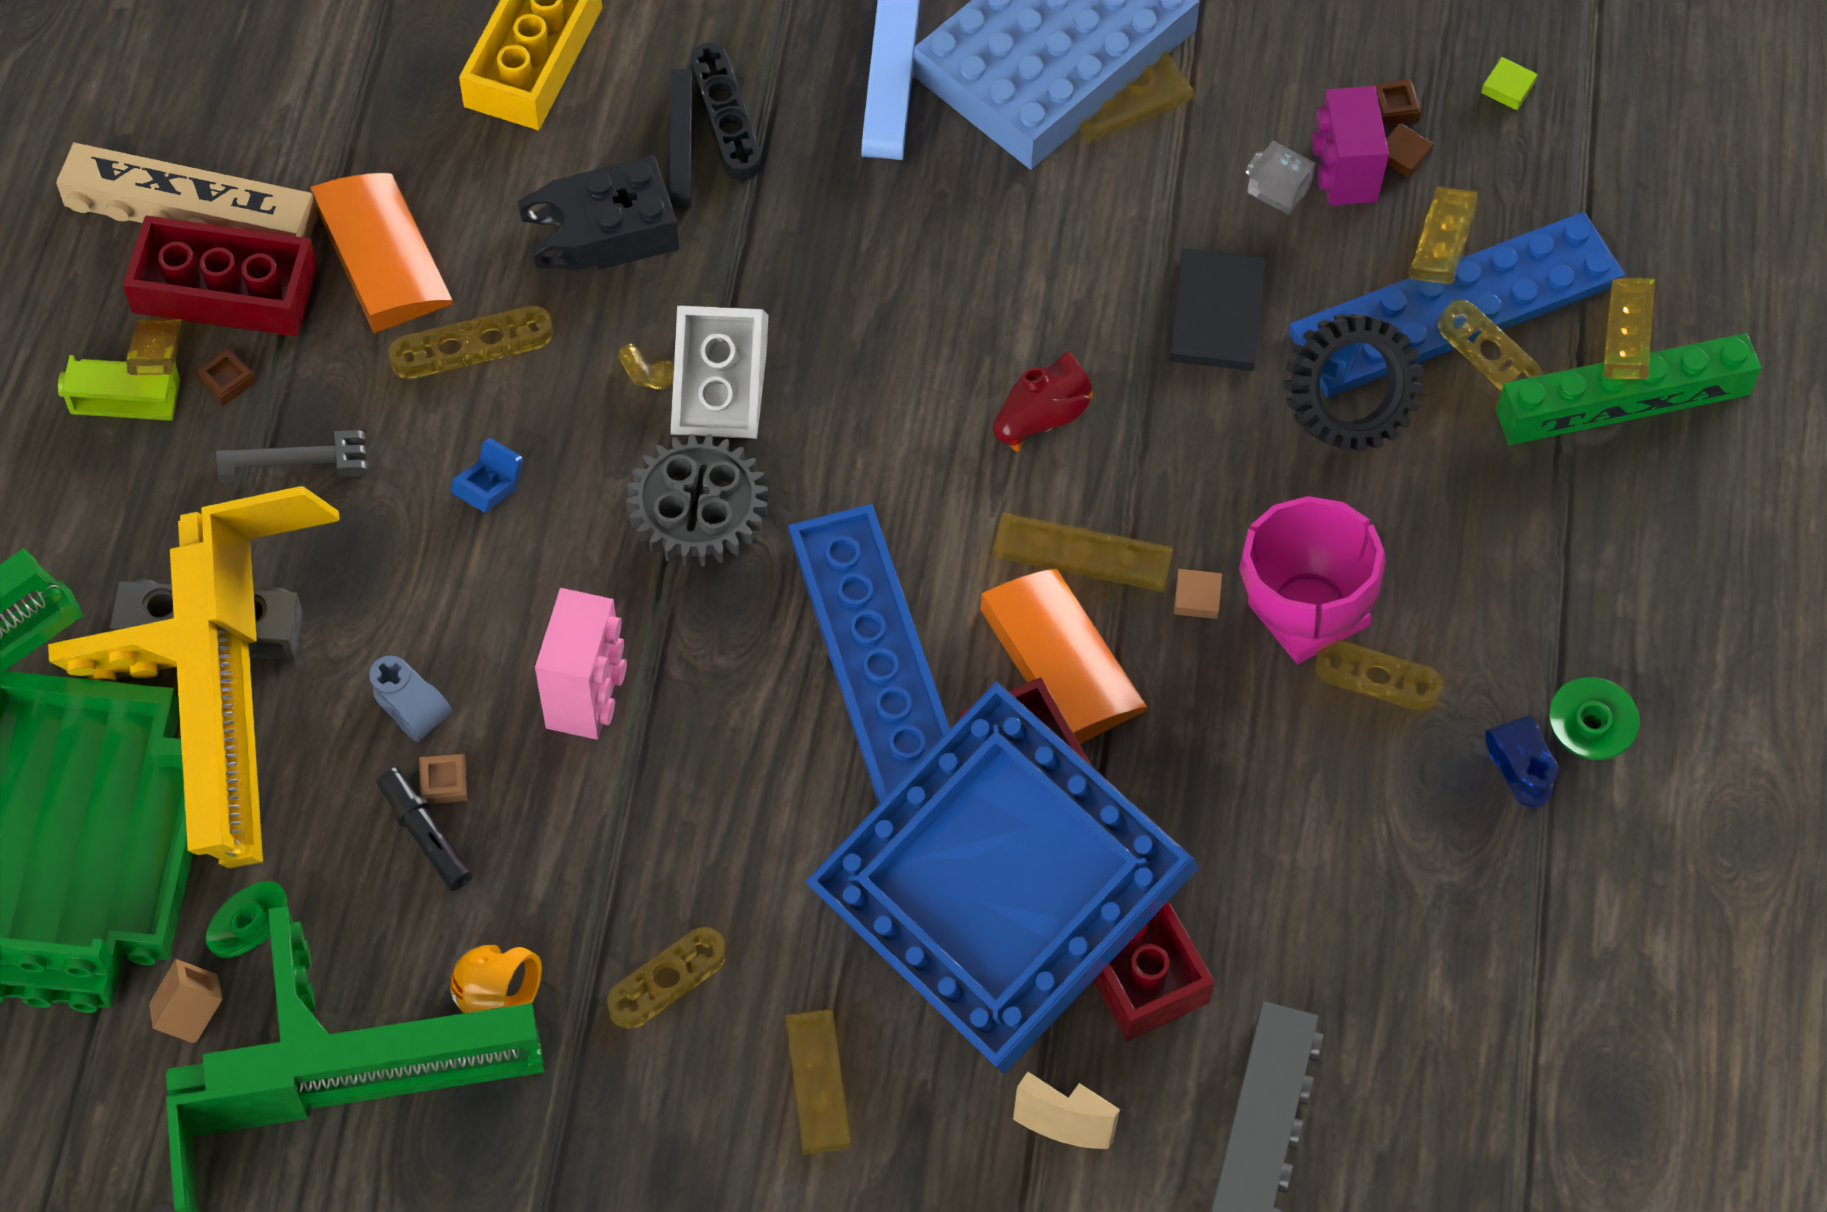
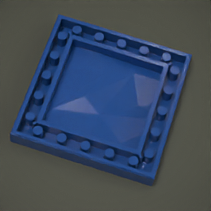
M996 681L805 883L996 1068L1005 1074L1200 867L1191 855Z

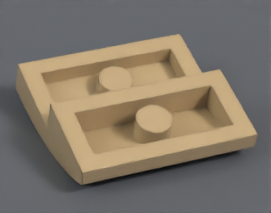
M1027 1072L1017 1086L1013 1120L1028 1129L1059 1142L1093 1149H1109L1114 1141L1120 1109L1080 1083L1068 1098Z

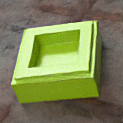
M1501 57L1483 84L1481 93L1518 110L1536 83L1538 74Z

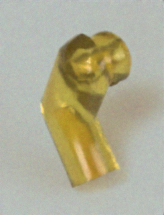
M635 344L624 346L618 352V357L634 384L657 390L666 389L673 384L674 364L668 360L662 362V360H659L655 365L647 364Z

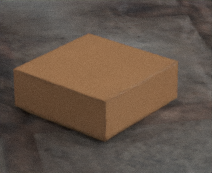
M1178 569L1174 614L1218 619L1222 573Z
M465 753L419 757L420 793L429 804L468 801Z

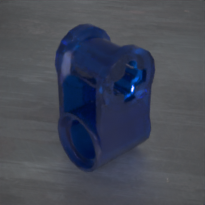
M1526 715L1486 730L1485 740L1491 758L1500 768L1517 801L1530 807L1542 806L1548 802L1552 795L1553 783L1557 778L1558 766L1545 744L1534 718Z

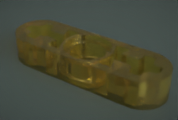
M1466 300L1453 301L1440 314L1438 328L1442 336L1500 390H1502L1504 383L1515 381L1517 375L1522 372L1526 373L1529 378L1543 375L1540 366L1471 302ZM1462 314L1467 320L1464 322V326L1462 325L1457 329L1453 326L1452 322L1455 317ZM1479 328L1482 332L1470 343L1467 339ZM1484 340L1495 342L1501 351L1500 359L1495 361L1486 359L1480 351L1481 342ZM1511 358L1513 362L1502 373L1499 368Z
M1334 640L1319 648L1314 665L1315 672L1327 684L1416 711H1428L1439 702L1443 690V680L1440 674L1433 668L1341 640ZM1333 656L1342 658L1338 669L1330 667V661ZM1356 661L1361 662L1358 676L1352 675ZM1380 667L1390 674L1391 680L1385 684H1375L1368 679L1366 672L1370 668ZM1400 674L1405 676L1401 690L1396 688ZM1419 682L1427 684L1425 695L1416 693Z
M709 927L694 929L617 983L610 990L607 997L611 1020L622 1028L632 1029L639 1027L718 971L723 966L726 958L725 942L722 935ZM701 943L706 948L714 945L712 947L713 957L708 959L702 954L693 959L697 955L696 945ZM683 955L686 963L692 960V973H688L684 961L679 956ZM665 967L674 968L680 974L679 982L671 988L659 987L653 980L658 970ZM646 982L647 989L655 998L654 1000H650L648 992L641 996L643 994L641 983ZM641 996L637 1000V1011L632 1013L628 1008L620 1011L621 998L627 997L628 1000L633 1001Z

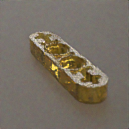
M526 306L404 335L397 338L390 345L389 359L391 367L399 377L412 379L539 349L546 346L553 336L551 316L542 307ZM536 322L539 331L531 332L528 324ZM513 326L517 335L515 338H511L510 327ZM489 330H497L504 335L502 340L496 344H486L480 338ZM448 340H456L462 344L461 349L454 354H444L439 350V347ZM431 346L433 357L428 358L425 347ZM412 352L414 361L406 362L404 354Z

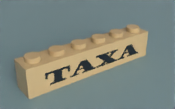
M73 143L56 181L64 206L80 213L89 211L107 215L118 221L131 220L143 223L145 215L310 238L318 218L313 195L309 192L79 143Z

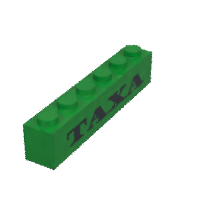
M1744 333L1506 382L1503 384L1495 411L1508 445H1514L1748 396L1751 394L1762 367L1748 334Z

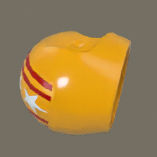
M482 945L471 949L454 965L450 979L452 998L462 1013L532 1003L540 985L541 960L535 953L523 947L510 949L504 954L501 953L500 948L496 945ZM524 962L525 974L519 991L513 996H506L514 972Z

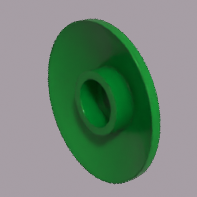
M1583 677L1572 680L1557 691L1550 704L1549 724L1555 738L1569 752L1585 759L1606 760L1622 754L1632 745L1639 730V713L1633 699L1623 688L1606 679ZM1592 721L1598 726V729H1591L1583 722Z
M262 881L243 888L229 898L216 912L208 926L206 944L209 950L218 957L230 958L241 955L265 942L271 935L268 909L287 906V895L284 889L276 882Z

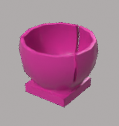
M1306 496L1273 505L1251 524L1247 532L1239 571L1243 587L1248 596L1247 604L1298 665L1371 625L1372 615L1369 612L1373 609L1380 592L1386 560L1381 541L1374 525H1370L1368 518L1344 502Z

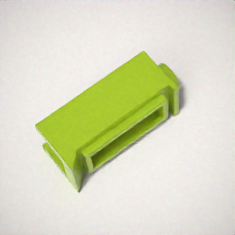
M69 355L66 371H61L59 374L58 393L60 397H64L70 414L173 421L181 379L173 357L159 365L88 359L76 361L74 355Z

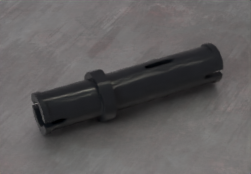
M395 767L383 773L377 779V784L396 811L394 815L395 820L401 827H407L423 853L451 891L458 890L472 879V872L430 814V804L426 798L416 794L399 768Z

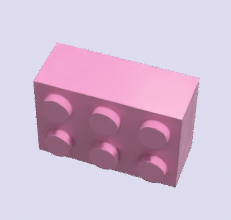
M560 588L535 665L546 729L598 740L602 725H609L611 723L615 707V699L611 698L615 685H622L627 667V660L621 659L624 639L619 638L621 618L616 617L614 599Z

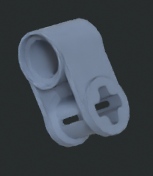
M392 655L383 656L371 666L369 677L373 686L375 701L396 721L405 734L415 742L421 741L452 714L451 706L443 695L431 684L425 682L400 657Z

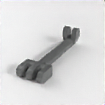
M360 430L334 431V446L216 451L218 481L224 484L234 482L235 467L336 463L337 477L363 476L368 472L367 462L364 461L367 457L366 448L362 446L365 444V433Z

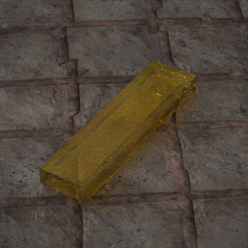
M1618 278L1612 280L1604 377L1625 379L1648 378L1655 278Z
M1002 512L993 548V557L1164 592L1173 547Z

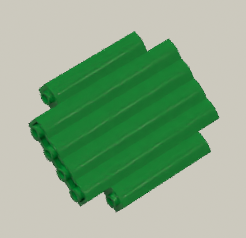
M4 671L0 674V1003L4 1002L5 998L19 997L22 998L25 1004L32 1007L48 1008L51 1006V1003L66 1002L69 1003L70 1008L76 1011L94 1013L98 1008L112 1007L123 955L128 956L127 958L131 962L140 965H153L156 963V960H170L193 853L188 851L181 739L173 738L179 715V699L174 688Z

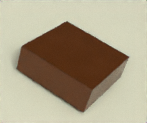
M1412 79L1372 84V86L1376 87L1383 125L1420 119L1421 109Z
M1400 123L1386 138L1389 151L1386 165L1410 178L1432 153L1434 144Z
M229 347L194 371L197 380L222 406L257 382L252 370Z

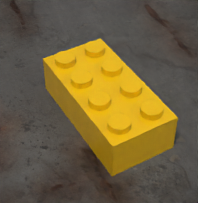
M500 0L459 76L464 107L539 131L602 10V0Z

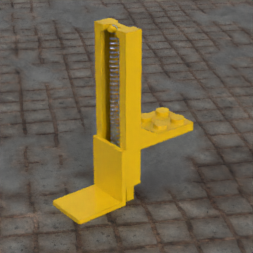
M303 486L201 507L202 514L193 512L180 515V521H178L180 547L170 549L173 619L48 644L49 662L67 670V673L88 680L117 682L118 678L128 676L151 678L158 675V670L172 667L177 668L188 851L197 855L209 854L219 859L220 865L229 869L263 862L249 643L257 642L250 540L340 520L337 509Z

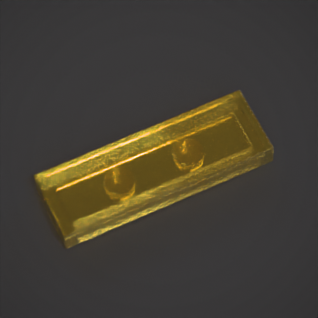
M1444 187L1436 188L1411 267V279L1453 285L1478 203V192Z
M181 319L137 320L127 356L128 374L166 375L173 372L182 333Z
M833 1010L786 1015L803 1155L851 1149Z

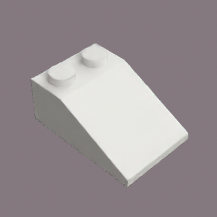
M677 306L671 435L689 436L694 434V436H707L710 434L712 437L757 439L768 333V314L763 309Z

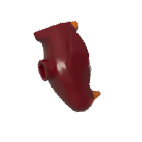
M1066 351L1053 365L1047 368L1033 367L1022 374L1021 379L1013 386L1002 410L996 416L993 423L994 435L1002 443L1009 445L1014 451L1019 452L1023 440L1027 436L1050 431L1052 428L1069 424L1084 412L1093 398V391L1086 372L1072 353Z

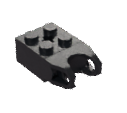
M655 155L553 180L536 192L518 201L522 222L540 225L550 224L560 228L557 232L550 234L543 241L532 247L534 262L537 268L579 270L597 265L598 270L679 250L677 220ZM536 204H547L538 211H529ZM551 250H562L560 253L550 257L543 256Z

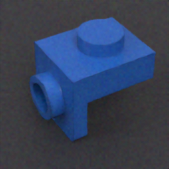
M488 438L482 443L479 460L453 479L450 492L471 506L486 513L515 492L523 459L519 454Z

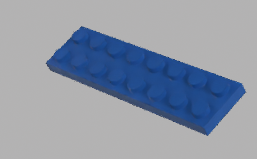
M1581 212L1329 309L1337 312L1370 316L1399 328L1398 332L1406 334L1411 340L1408 345L1417 349L1420 355L1419 358L1415 359L1417 364L1621 285L1625 274L1585 212ZM1325 310L1290 323L1288 334L1295 345L1303 346L1307 340L1302 336L1308 330H1316L1317 323L1320 322ZM1362 343L1343 385L1320 377L1319 386L1326 398L1388 375V368L1384 358L1377 349L1367 343Z
M872 504L788 525V534L879 805L950 730L874 507Z

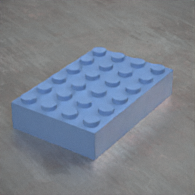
M971 0L914 47V78L1032 170L1196 31L1200 0Z

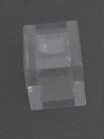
M1272 141L1264 153L1257 152L1248 165L1246 173L1250 175L1247 192L1290 215L1311 187L1315 163Z

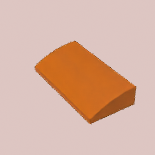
M392 173L355 175L310 187L315 208L374 334L453 304L452 298Z
M1057 569L1026 575L981 593L980 610L1027 683L1040 677L1043 679L1079 744L1147 710L1146 704Z

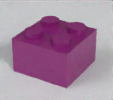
M1376 87L1326 89L1323 106L1317 107L1316 110L1318 131H1313L1311 135L1313 155L1320 156L1321 165L1318 166L1320 190L1326 189L1329 206L1378 202L1389 151Z

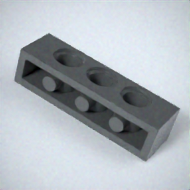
M138 579L134 582L119 581L110 624L111 631L174 618L171 584H158L148 579ZM277 587L269 588L266 591L253 590L255 616L261 618L256 621L257 642L249 643V658L295 661L303 617L297 593ZM163 611H172L169 615L165 617H156L159 613Z

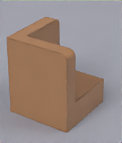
M175 959L149 1004L153 1029L191 1043L197 1042L222 1001L218 974Z

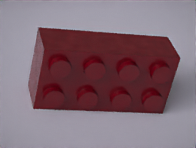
M145 215L123 287L131 311L134 314L298 337L318 266L311 238Z

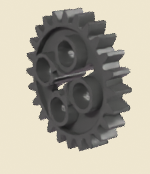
M690 434L688 445L682 446L679 440L674 437L672 438L671 450L667 451L658 444L656 445L657 458L654 459L644 455L642 457L644 469H633L634 482L627 484L628 497L630 498L626 499L627 512L631 513L629 515L631 528H638V540L640 542L650 539L651 553H655L664 547L665 560L668 562L676 554H681L683 566L688 565L692 556H698L700 565L705 566L707 555L713 554L716 560L722 563L724 550L728 549L737 556L739 555L738 541L751 545L753 543L752 531H762L761 517H766L768 514L767 503L765 502L768 501V488L764 486V473L756 472L755 458L744 461L743 447L729 452L728 439H724L717 447L713 446V439L710 434L707 435L703 444H697L694 434ZM702 468H706L707 470L702 482L703 495H700L698 501L696 527L694 531L689 532L688 529L692 521L691 505L695 504L697 498L699 472ZM681 475L688 477L687 479L682 481H676L672 479L673 477ZM718 482L731 483L730 485L725 487H719L715 485ZM668 513L680 514L678 517L675 518L664 517V515ZM711 519L723 520V522L719 524L707 523V521Z

